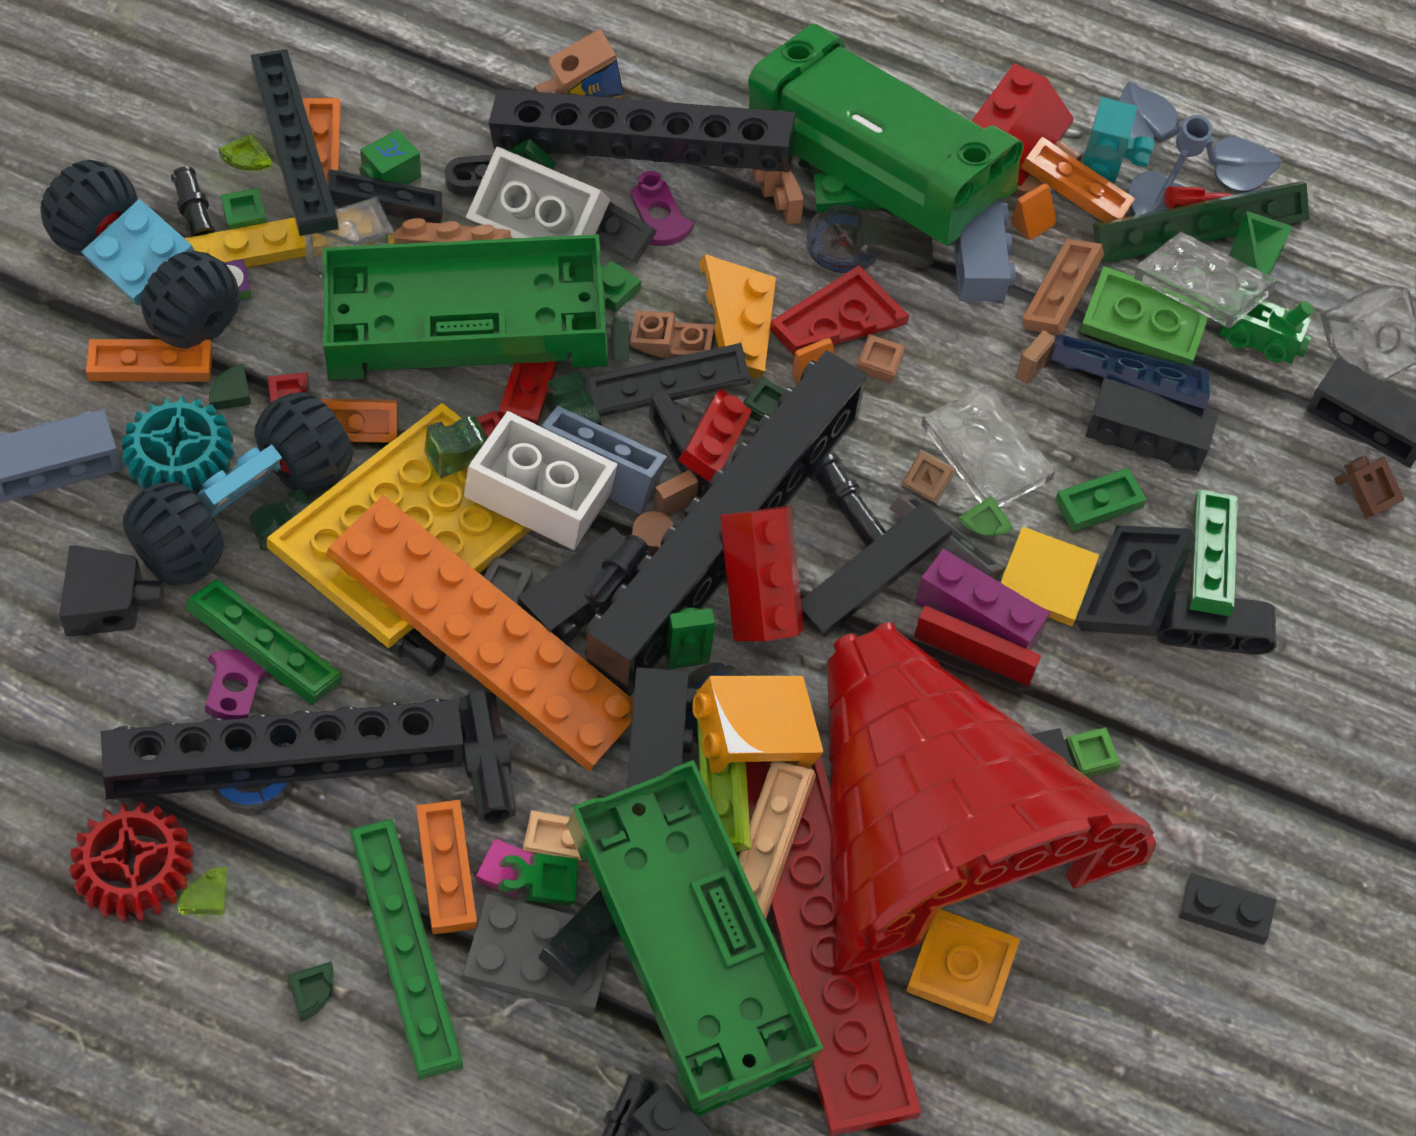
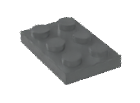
M487 894L462 975L463 982L595 1014L613 945L573 987L539 960L538 957L542 949L575 915Z

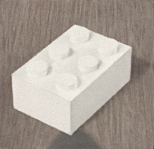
M496 147L466 218L476 226L487 224L494 226L496 229L510 230L511 239L595 235L610 199L595 187Z
M507 411L468 466L464 497L575 550L611 495L618 464Z

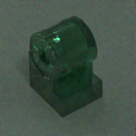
M580 371L547 382L546 405L551 413L557 406H560L602 426L599 411L586 390V382Z
M472 416L464 417L456 421L452 426L446 427L441 421L427 426L424 452L440 478L468 468L489 436L478 419Z
M298 489L288 493V500L263 505L250 515L249 521L262 551H270L267 548L268 536L310 505L304 490Z

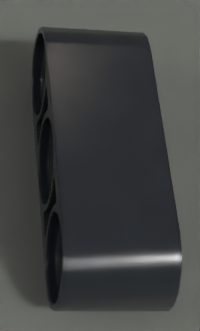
M1174 592L1157 632V640L1160 643L1175 647L1262 655L1272 652L1277 645L1275 607L1268 602L1235 598L1234 609L1231 617L1190 610V593Z

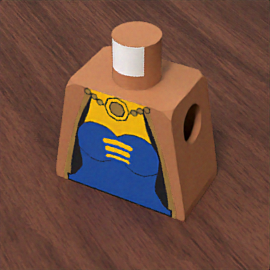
M601 29L551 56L548 62L552 79L534 86L535 92L624 99L617 57Z

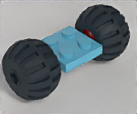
M83 160L66 167L60 172L61 174L58 177L56 176L50 182L51 186L46 188L43 195L40 212L43 226L52 241L69 253L85 257L137 306L141 304L145 322L158 339L171 346L189 349L199 345L204 340H211L212 342L214 338L222 334L223 330L230 325L240 303L239 287L231 270L223 261L210 254L195 251L187 240L141 199L138 200L133 184L120 169L106 162Z
M303 392L290 393L272 401L263 410L255 425L254 434L258 448L255 447L236 461L238 465L230 471V474L226 475L221 470L203 484L204 489L197 496L190 489L176 482L155 484L137 494L124 513L123 528L139 558L158 579L166 584L177 586L190 584L207 576L217 565L224 549L223 536L213 516L268 479L272 472L290 489L302 494L320 492L334 486L342 478L352 461V445L343 425L323 401L312 394Z

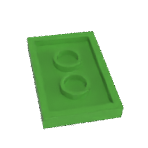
M1103 266L1082 322L1080 333L1149 356L1192 366L1213 302Z

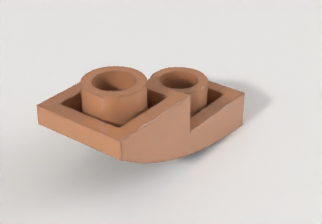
M751 169L754 183H760L763 196H774L775 207L777 211H783L786 225L801 223L804 198L791 170L790 172Z
M636 311L630 345L642 352L665 359L713 349L715 340L714 324L676 322L674 313Z

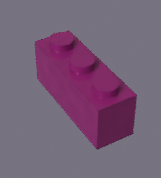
M945 549L941 550L921 577L915 603L923 608L924 606L931 607L1029 650H1032L1041 638L1050 614L1049 611Z

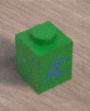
M399 129L360 149L361 167H359V172L362 176L406 185L421 178L420 152Z

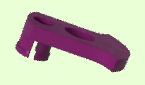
M654 171L642 173L638 179L639 185L630 190V198L641 221L657 230L649 245L667 246L682 241L692 232L695 221H690L682 216L666 181L661 179L659 173ZM654 207H662L668 210L670 214L666 218L657 219L652 217L649 211Z
M221 650L209 654L208 662L214 666L215 675L206 701L205 712L213 716L212 718L224 720L248 718L258 683L263 678L272 675L240 650ZM230 679L239 680L245 684L246 689L232 692L223 686V682Z

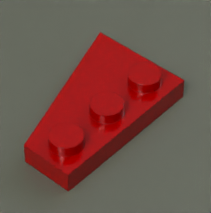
M858 265L771 320L770 331L795 356L797 350L826 338H830L833 345L868 336L869 334L872 335L908 325L910 315Z

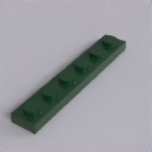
M1298 181L1093 224L1095 243L1102 244L1104 251L1101 262L1106 263L1237 235L1246 211L1285 224L1310 220L1307 183Z

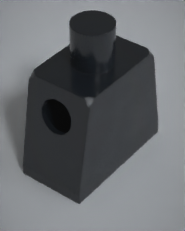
M69 545L59 613L65 636L73 637L131 630L136 626L139 606L163 605V581L142 580L138 559L134 556Z

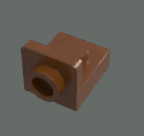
M1366 455L1345 464L1346 472L1334 478L1337 485L1349 482L1365 518L1375 516L1405 500L1385 457L1371 461L1368 460Z

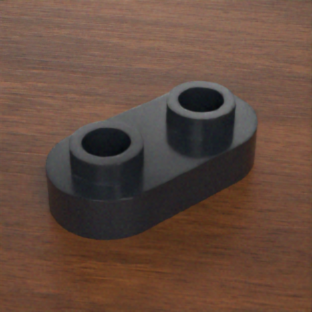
M493 155L465 156L451 160L445 167V184L447 189L458 196H475Z

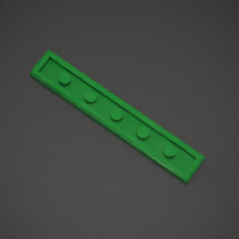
M393 818L350 829L351 841L417 1078L422 1080L463 1068V1061Z

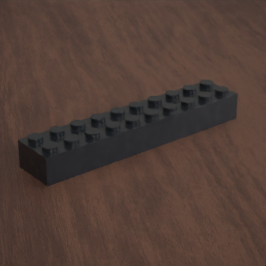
M828 350L824 352L817 362L811 360L801 374L800 382L795 388L790 386L785 390L778 402V408L772 415L767 413L763 416L756 427L754 437L749 443L743 441L735 450L732 463L727 469L720 468L714 474L706 494L702 498L697 496L692 500L685 512V518L679 526L672 525L664 534L660 543L661 547L654 555L647 554L636 570V577L629 585L623 583L613 595L611 606L604 615L598 613L591 620L586 629L588 641L585 649V655L589 664L627 695L631 696L634 693L636 667L653 669L666 653L670 614L677 613L685 608H698L702 610L727 579L720 515L787 506L809 479L807 475L809 469L821 458L829 455L857 421L867 377L865 372Z

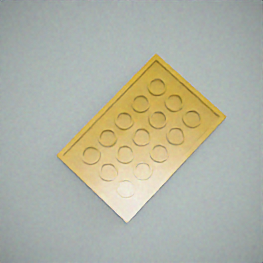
M441 403L268 536L267 548L389 649L411 631L413 627L326 556L328 547L382 495L387 497L478 573L482 572L495 557H500L530 532L531 529L464 497L468 466L488 438L445 404Z

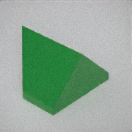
M1249 211L1245 213L1228 259L1245 293L1258 298L1283 251L1292 226Z

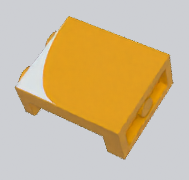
M709 676L693 698V713L699 719L703 736L702 751L709 760L712 773H721L731 762L787 761L789 764L809 769L824 753L803 676Z

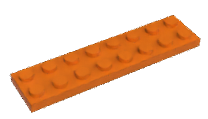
M384 495L328 547L326 553L328 558L588 772L596 766L632 725L634 700Z

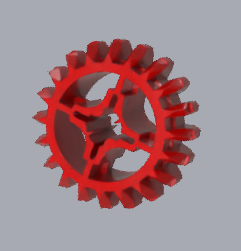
M141 801L136 806L135 811H129L127 805L121 802L119 807L120 813L112 815L109 810L104 808L102 812L104 820L99 823L88 819L87 827L90 833H77L76 841L79 847L71 849L70 857L74 864L70 866L69 872L72 879L76 880L74 887L77 894L80 896L85 895L84 901L89 908L93 909L99 906L100 914L105 918L116 910L118 920L124 923L129 912H135L137 919L143 921L145 918L144 910L152 908L154 913L161 914L162 907L160 902L163 900L176 904L177 896L174 890H187L188 882L185 876L193 872V863L189 859L194 855L192 844L187 842L189 837L186 829L183 827L178 828V820L173 814L164 818L163 809L158 805L147 813L146 805ZM135 836L150 837L159 841L161 844L156 845L155 841L142 842L138 840ZM118 841L112 849L106 850L109 846ZM131 848H132L133 853H134V856H135V863L133 864V867H134V874H133V875L131 874V871H130V868H129V860L131 859V857H130V849H131ZM159 872L152 880L145 883L149 876ZM108 878L109 882L122 881L125 882L129 888L114 887L105 883L101 879Z

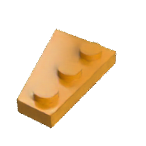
M704 254L699 264L701 273L706 274L708 283L706 296L708 305H712L716 319L714 331L718 348L742 343L749 376L760 379L765 372L776 277Z

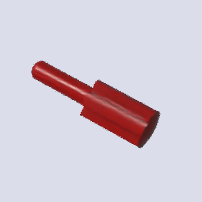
M1169 186L1164 192L1163 201L1167 208H1173L1231 196V194L1205 193L1206 189L1203 187Z

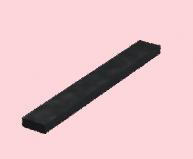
M283 49L252 54L253 71L299 236L339 230L337 214L288 50Z

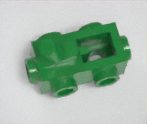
M1238 290L1232 304L1224 303L1216 323L1223 326L1219 335L1227 338L1232 346L1237 348L1248 346L1263 352L1265 357L1272 362L1279 363L1285 361L1292 364L1296 355L1304 357L1312 336L1305 333L1311 321L1308 317L1313 314L1314 310L1310 303L1303 301L1290 311Z

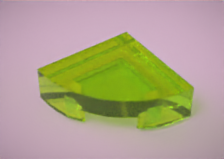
M252 133L218 148L219 157L236 169L258 171L272 167L271 158Z
M227 867L206 871L188 889L186 888L179 900V915H225L228 880Z

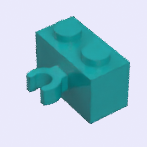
M1101 97L1082 163L1115 185L1123 158L1129 159L1133 164L1140 167L1148 166L1155 140L1146 136L1130 137L1138 106Z

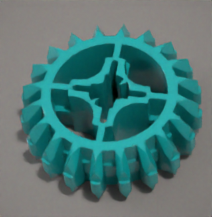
M181 395L178 402L171 403L165 396L163 405L157 407L149 402L147 407L148 413L136 411L135 422L126 423V435L122 436L121 441L123 450L122 460L124 466L127 467L129 477L132 481H138V485L142 490L159 483L176 482L193 492L197 489H204L203 484L221 470L225 473L229 472L230 460L234 456L233 434L223 414L217 415V411L212 404L203 408V403L199 398L188 404L183 395Z

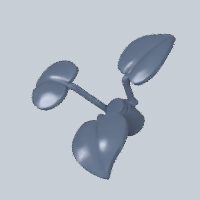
M1131 81L1126 84L1120 96V102L1138 106L1130 137L1146 136L1152 139L1156 138L1159 142H1164L1178 134L1176 147L1180 155L1168 179L1159 172L1146 171L1137 175L1131 182L1128 194L1136 198L1130 206L1134 215L1168 209L1163 201L1166 188L1169 186L1185 187L1184 185L1174 183L1186 157L1201 154L1205 147L1209 162L1217 165L1215 170L1217 180L1224 187L1235 192L1245 193L1257 189L1282 163V160L1270 150L1239 137L1223 138L1217 141L1213 148L1215 139L1211 136L1212 125L1207 118L1201 115L1189 116L1184 122L1180 121L1175 128L1177 112L1174 106L1163 96L1140 88Z

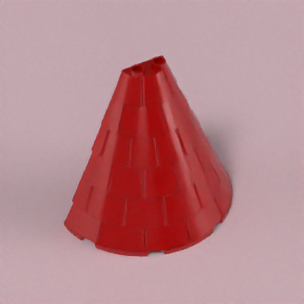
M893 622L883 623L872 632L858 638L856 634L845 635L834 643L833 647L836 652L827 661L828 707L830 709L829 761L831 762L830 812L833 813L834 918L837 919V960L835 965L839 973L919 945L938 910L942 907L1072 861L1073 863L1065 875L1073 889L1149 861L1155 850L1156 841L1150 824L1144 818L1112 798L1109 792L1070 766L1062 756L1027 733L1020 724L982 699L977 691L943 669L939 662L898 632Z

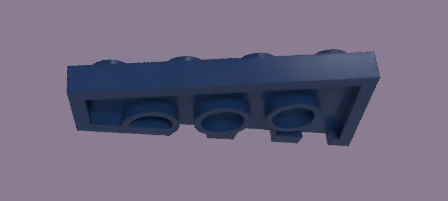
M1056 335L1051 360L1057 361L1061 367L1070 370H1085L1101 377L1113 379L1199 408L1206 409L1210 397L1208 369L1065 335Z

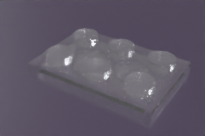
M1182 232L1178 233L1138 264L1134 279L1228 328H1231L1271 295L1276 284V279L1260 272L1258 269L1252 268Z
M988 384L924 415L922 418L921 426L952 467L956 468L959 476L980 503L992 495L1000 507L1054 478L1056 472Z

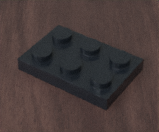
M1117 525L1075 620L1080 630L1156 636L1196 540L1191 529Z

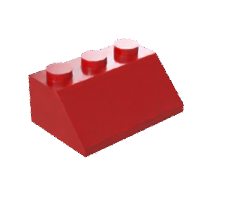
M1014 63L972 119V122L984 129L990 125H995L1023 142L1024 148L1020 159L1017 185L1022 186L1030 173L1022 169L1021 166L1041 137L1055 145L1072 125L1074 117L1046 77Z
M791 506L720 515L733 641H770L798 636L804 631Z

